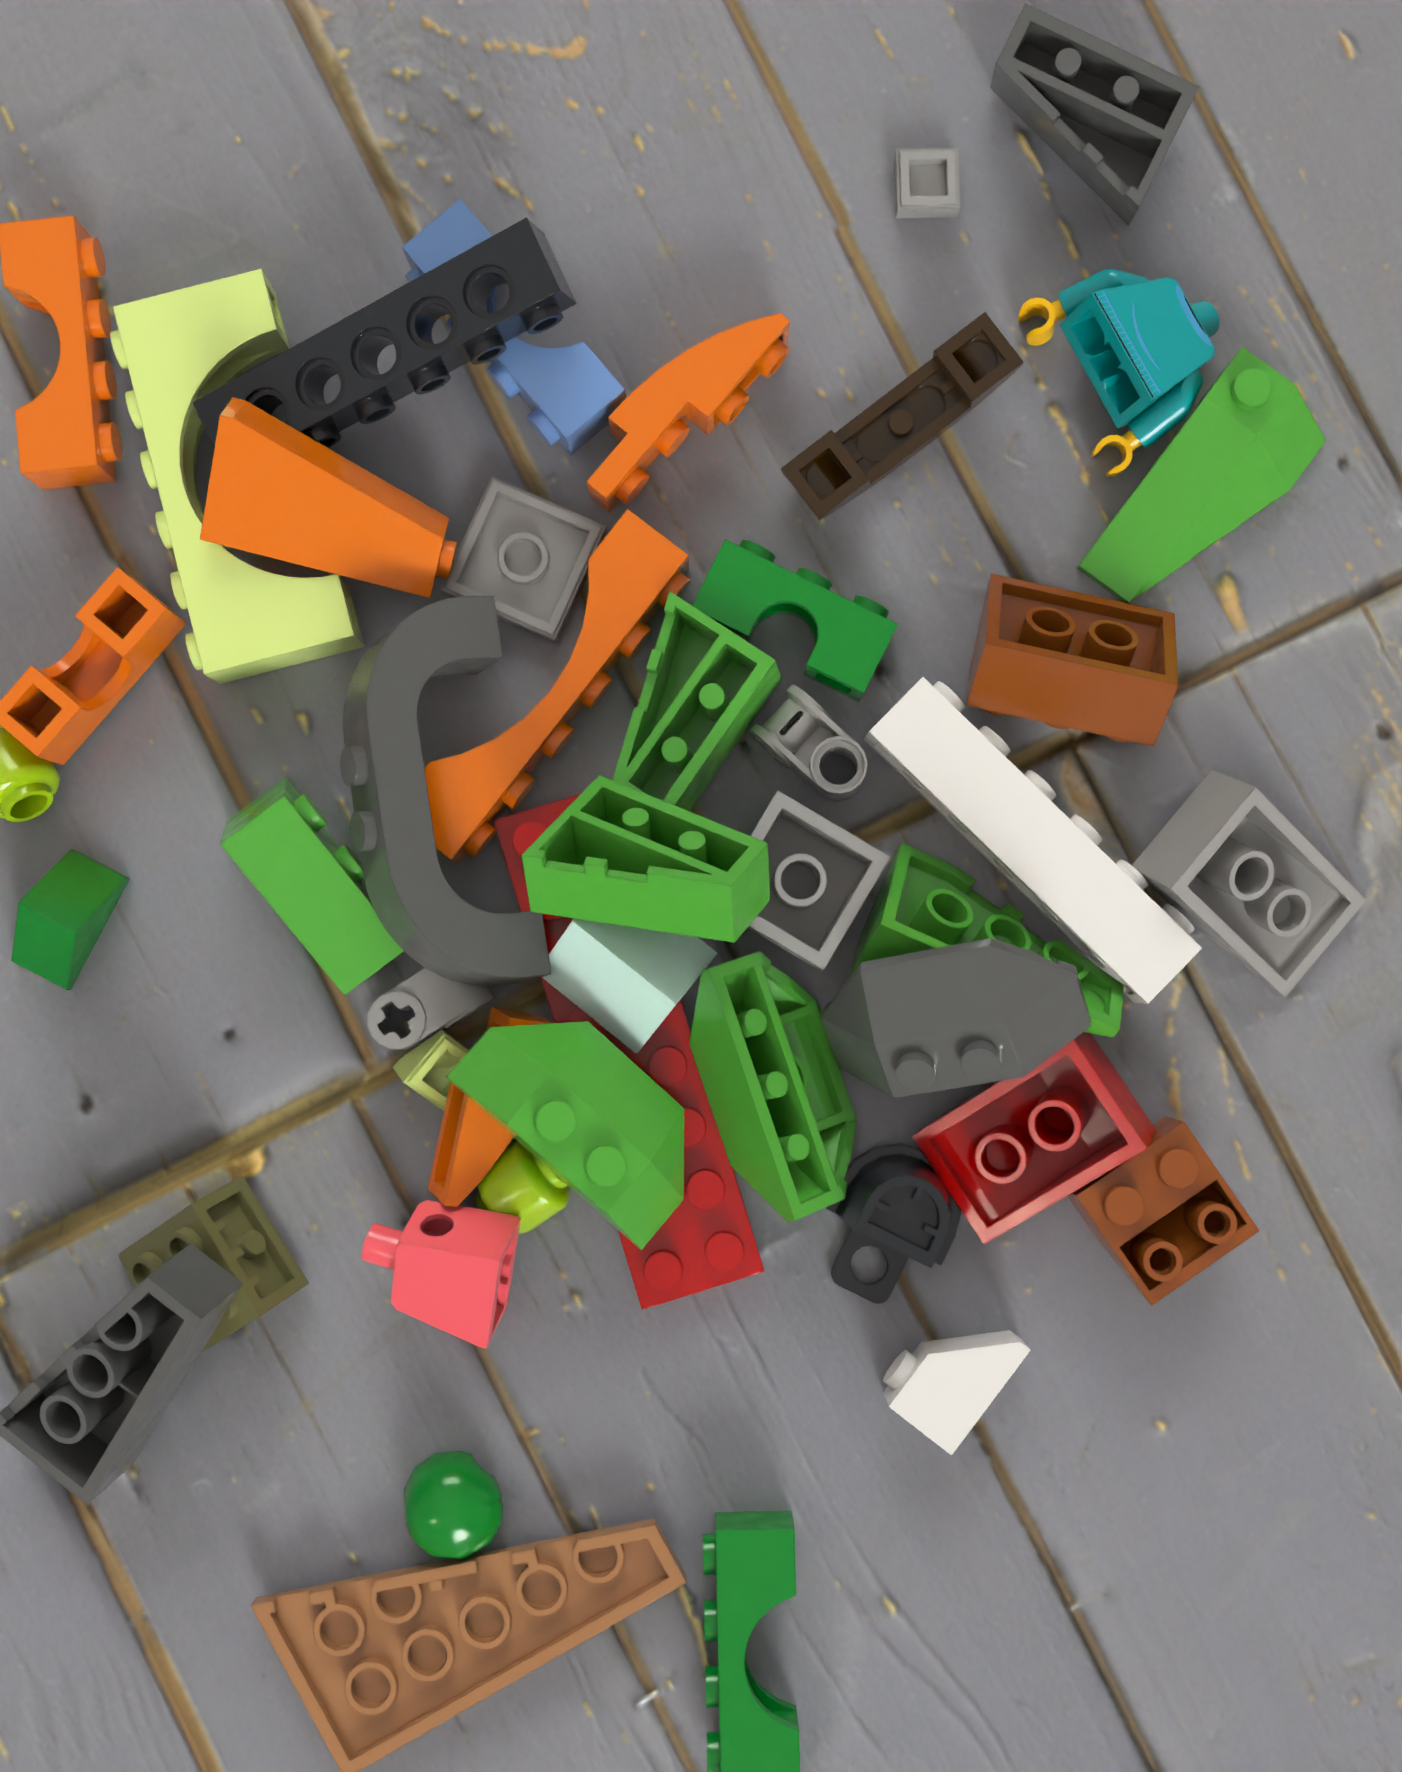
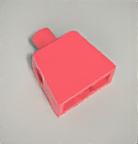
M426 1200L417 1205L403 1231L374 1223L365 1238L361 1258L363 1261L394 1270L391 1304L396 1310L471 1344L487 1349L508 1305L521 1217L465 1206H444L441 1202Z

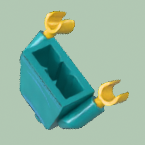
M1104 269L1058 292L1059 299L1052 303L1038 297L1027 300L1019 311L1018 321L1021 323L1033 316H1041L1046 319L1047 323L1044 326L1033 329L1026 335V342L1029 345L1038 346L1051 339L1055 330V322L1067 317L1060 324V327L1117 429L1126 424L1130 428L1122 436L1109 435L1103 438L1095 446L1091 454V458H1093L1106 446L1116 447L1122 455V461L1120 465L1115 466L1105 475L1106 477H1114L1125 470L1130 464L1133 451L1143 445L1147 449L1189 415L1203 385L1200 368L1214 357L1215 347L1209 337L1215 335L1218 331L1219 316L1215 307L1208 301L1200 300L1190 305L1179 283L1170 277L1149 281L1145 276L1117 269Z

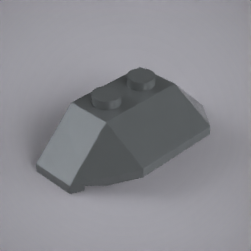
M992 938L861 962L839 989L833 1000L829 1001L824 1007L820 1017L839 1068L893 1098L1023 1078L1091 1027L1090 1013L1075 965L1060 960L1054 963L1035 952Z

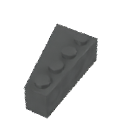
M188 1245L147 1276L101 1318L91 1330L69 1347L55 1363L0 1411V1436L81 1501L89 1505L134 1463L243 1283L194 1245Z

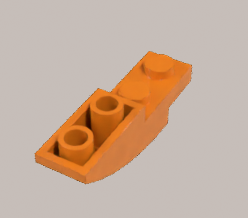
M781 313L751 320L717 333L678 355L632 391L608 417L611 436L620 443L587 480L590 498L608 513L620 501L625 505L630 504L647 484L650 475L645 471L660 453L668 458L683 443L690 431V427L686 425L689 420L707 435L711 433L720 421L725 426L730 425L748 403L750 395L746 393V390L760 374L766 379L771 377L788 356L790 347L786 343L788 342L790 320Z

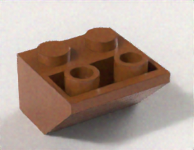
M1167 1116L1153 1124L1156 1130L1146 1150L1067 1195L1100 1244L1151 1306L1259 1232L1253 1220L1186 1123Z

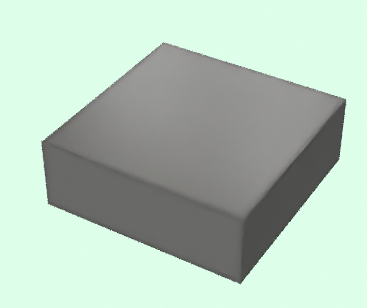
M958 148L896 149L894 156L896 219L957 217L960 210Z

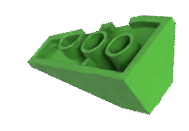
M1242 347L1218 375L1077 566V569L1122 602L1130 603L1263 508L1286 494L1326 442L1323 433L1295 384Z

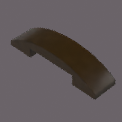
M984 312L934 350L931 360L834 433L830 430L783 466L781 471L820 521L875 485L943 434L1004 383L1024 362L990 317Z

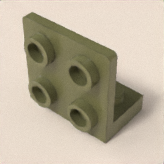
M243 1175L190 1204L119 1253V1259L135 1287L190 1244L194 1245L243 1283L202 1352L257 1319L309 1284Z

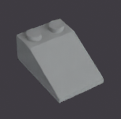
M1211 770L1132 864L1146 879L1148 885L1169 905L1182 913L1204 934L1283 997L1289 994L1366 901L1256 787L1215 770Z

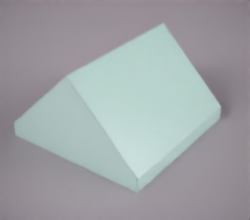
M574 918L548 955L551 975L542 978L637 1054L701 975L702 970H705L718 953L701 939L694 936Z

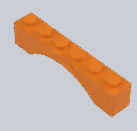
M629 509L625 511L588 559L589 592L583 627L569 662L550 692L524 719L494 740L459 755L430 761L424 768L436 849L458 864L462 862L466 855L474 860L484 851L497 829L490 825L505 805L515 809L523 801L536 781L530 775L532 770L544 755L554 759L561 752L575 731L569 725L571 720L583 705L593 709L600 702L614 681L608 675L613 666L622 655L629 660L632 659L648 640L652 629L646 624L661 605L665 607L669 591L681 598L691 582V579L685 575L689 570L688 554Z

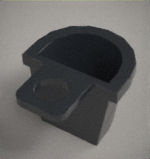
M902 1143L875 1146L856 1157L848 1166L844 1178L847 1182L845 1199L826 1207V1209L837 1214L851 1227L832 1265L831 1277L838 1286L873 1303L880 1304L887 1301L908 1258L914 1259L932 1268L934 1262L942 1265L956 1236L961 1210L920 1148ZM873 1246L879 1248L887 1257L888 1265L886 1272L876 1282H862L854 1277L851 1271L850 1263L852 1256L862 1247Z

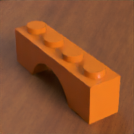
M74 215L0 223L3 286L25 308L52 317L60 340L59 362L51 382L34 400L15 410L20 473L42 490L117 482L115 461L122 459L123 450L119 429L114 422H111L109 399L116 398L117 385L112 365L108 360H105L103 338L110 337L111 322L106 303L103 299H99L97 277L105 275V259L101 244L96 237L92 238Z

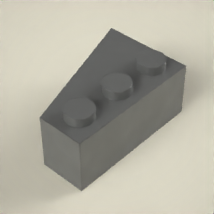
M1025 3L996 62L990 88L1129 226L1200 86Z

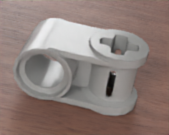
M792 684L785 691L787 699L763 725L754 724L749 733L764 750L784 767L791 769L817 795L835 802L848 800L857 794L863 785L868 765L866 754L857 742L833 722L828 713L811 696L798 686ZM797 719H799V720L791 727V729H790L785 735H783V734L785 733V731H786ZM843 755L853 763L856 773L853 779L845 784H831L821 775L819 766L828 756Z
M422 966L413 973V976L384 993L372 1003L367 1016V1026L371 1036L378 1044L389 1049L408 1050L424 1042L441 1029H448L488 1005L495 997L488 986L455 982L439 976ZM393 1005L403 1011L413 1009L415 1016L408 1022L411 1033L407 1037L394 1031L386 1033L384 1025L388 1024L391 1020L387 1010Z

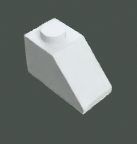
M1010 1330L924 1341L918 1345L912 1354L904 1350L893 1361L883 1378V1382L888 1385L883 1395L888 1406L952 1455L1031 1350L1020 1337Z

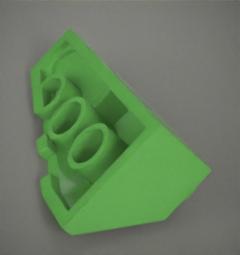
M901 842L861 931L850 974L855 971L861 962L992 938L1035 952L1054 963L1060 960L1075 965L1091 1017V1027L1084 1032L1114 1038L1120 1030L1124 985L1063 941L1052 940L1047 943L1020 923L1024 917L1022 912L1009 903L1000 910L971 888L976 880L960 868Z

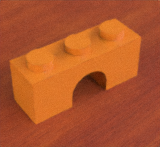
M119 567L112 572L75 615L83 623V629L78 640L67 654L55 664L44 669L31 665L0 700V725L37 757L64 765L187 624L186 621L145 586Z

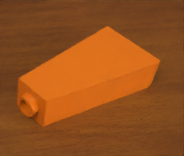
M232 397L219 417L200 540L428 598L431 597L436 577L448 580L457 542L445 539L449 517L246 400Z

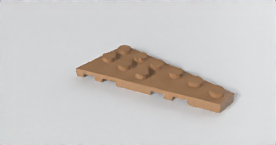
M656 1518L476 1553L466 1559H446L259 1596L255 1598L250 1606L341 1772H359L687 1583V1574Z

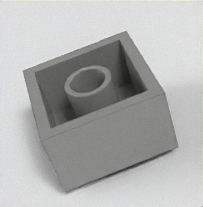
M777 790L751 834L752 837L768 843L770 901L747 928L817 970H824L889 861L890 856Z

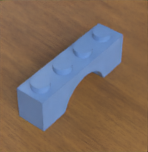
M459 199L402 246L411 268L405 274L407 281L411 282L492 237V235L465 203ZM500 285L492 289L488 295L487 310L489 313H495L496 296ZM452 317L445 322L450 332L452 330ZM514 337L505 342L506 350L498 357L490 360L491 365L486 368V372L491 380L509 400L518 394L532 410L526 418L541 439L550 447L558 441L570 456L609 424L608 417L626 399L623 386L584 341L565 347L544 348L530 345Z

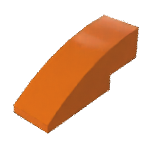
M491 1006L487 1029L489 1027L550 1024L554 1022L539 1014ZM451 1081L427 1189L444 1206L458 1207L484 1179L510 1144L513 1136Z

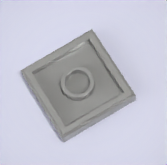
M491 476L452 562L449 578L444 580L440 590L444 595L451 598L459 596H494L497 618L557 644L588 575V559L605 538L607 528L603 524Z

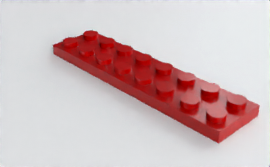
M580 794L493 820L521 912L531 911L522 854ZM542 914L548 955L574 918ZM541 977L554 1023L588 1021L684 1108V1200L642 1250L618 1231L641 1309H647L765 1272L734 1169L730 1166L689 1045L691 1030L682 1000L677 1003L636 1054Z

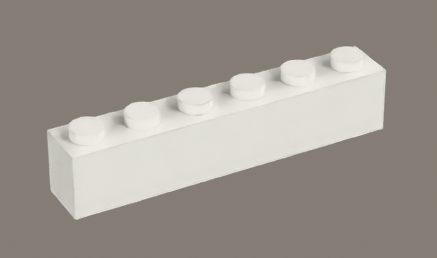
M922 677L868 732L864 740L1092 963L1124 985V994L1133 1003L1149 1004L1202 949L1190 936L1195 930L1193 925L1173 906L1165 904L1161 908L1143 891L1148 886V882L1132 865L1123 859H1120L1115 864L1098 847L1102 842V838L1087 821L1076 814L1069 819L1052 802L1056 797V793L1043 778L1032 770H1028L1023 774L1008 760L1006 756L1011 751L1000 736L987 726L983 725L978 730L960 713L965 708L963 702L948 686L940 681H937L932 686Z

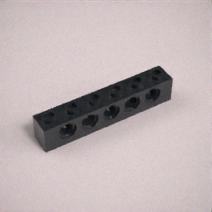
M526 217L194 401L193 405L213 448H215L220 414L232 397L246 400L270 415L279 405L283 404L286 410L285 423L329 448L340 441V431L359 421L361 424H369L387 417L396 409L394 402L414 391L416 394L421 395L439 389L450 381L449 372L470 361L472 364L477 365L498 357L507 348L505 342L525 331L528 334H537L552 328L563 319L562 311L577 303L545 234ZM508 284L509 299L506 305L495 313H489L487 310L488 295L496 286ZM450 314L452 317V330L449 336L444 341L434 344L432 340L434 323L441 316ZM394 344L396 349L395 363L389 371L380 374L377 368L378 356L385 347ZM338 374L341 382L340 392L335 400L326 404L323 395L324 386L332 376Z

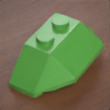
M758 951L702 970L689 1045L730 1166L787 1222H792L845 1199L847 1182L844 1178L851 1160L857 1119L835 1055L820 1019L821 1014L816 1000L788 975L770 965L771 960Z
M588 1021L489 1027L447 1074L446 1078L639 1249L642 1250L684 1200V1108Z

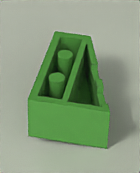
M669 591L664 607L665 617L655 649L651 650L646 667L648 670L638 706L637 708L634 707L612 780L691 811L776 689L782 677L775 659Z
M601 775L522 854L530 910L535 913L735 943L770 901L767 842Z
M286 776L226 821L220 845L345 996L404 950L389 935L374 910L366 889L365 880L363 879L361 861L346 844L341 847L338 846L325 828L328 822L319 808L305 793L300 795Z

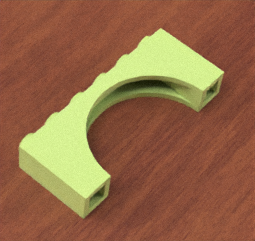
M258 269L113 306L119 330L111 331V343L119 365L122 369L129 370L133 390L126 391V403L135 427L137 429L143 428L148 450L140 453L141 464L148 484L152 489L158 488L163 511L155 513L156 525L166 549L173 548L178 571L170 574L171 585L179 607L182 610L188 609L193 632L186 633L185 639L189 657L196 670L203 669V673L219 684L365 647L350 586L340 575L301 578L273 574L241 561L228 552L223 545L200 540L204 511L198 492L196 465L204 426L193 402L238 378L258 363L290 349L276 291L263 270Z

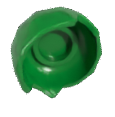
M463 1451L434 1453L414 1467L404 1487L406 1526L414 1541L430 1555L437 1558L466 1559L490 1544L503 1519L502 1493L495 1477L486 1472L470 1453Z

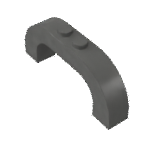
M459 596L431 603L412 613L373 644L359 662L346 693L343 710L345 748L342 751L340 760L342 778L344 783L351 787L354 813L350 819V838L354 849L360 852L366 889L379 920L398 946L423 967L452 981L476 986L519 984L551 975L542 913L527 911L497 914L480 910L468 904L454 892L446 881L438 862L417 722L418 700L424 684L430 677L477 675L503 658L494 596Z

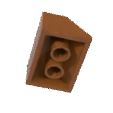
M991 574L969 669L966 706L980 708L993 715H1012L1044 722L1057 729L1072 728L1104 735L1117 742H1136L1155 746L1178 688L1175 613Z

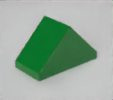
M70 849L19 901L11 961L66 990H71L130 878L76 850Z

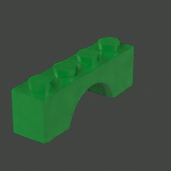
M792 1511L715 1512V1533L702 1534L703 1575H716L717 1599H704L705 1641H718V1665H705L706 1708L719 1707L720 1731L707 1732V1772H800L799 1725L796 1705L775 1697L763 1688L752 1674L745 1656L749 1637L763 1615L777 1604L796 1596L795 1531Z

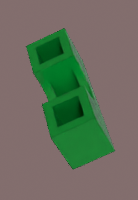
M725 539L692 606L747 642H750L755 630L766 618L776 614L797 616L809 626L814 637V650L806 664L803 675L859 702L898 625L887 619L889 611L868 598L855 596L852 602L830 591L832 583L816 572L805 568H798L795 574L773 563L776 558L775 555L761 545L748 540H742L738 546Z

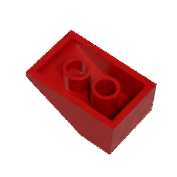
M1083 1032L1023 1078L986 1084L915 1132L912 1137L935 1172L939 1175L944 1186L982 1243L986 1244L1146 1150L1156 1129L1092 1034Z

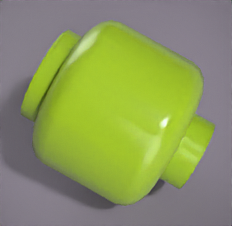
M0 725V819H6L10 822L31 820L45 812L53 803V796L59 788L60 775L53 762L37 757Z
M514 1140L507 1146L484 1179L477 1185L479 1193L476 1195V1204L478 1209L521 1217L519 1234L532 1231L564 1209L570 1199L571 1192L567 1184L522 1144Z

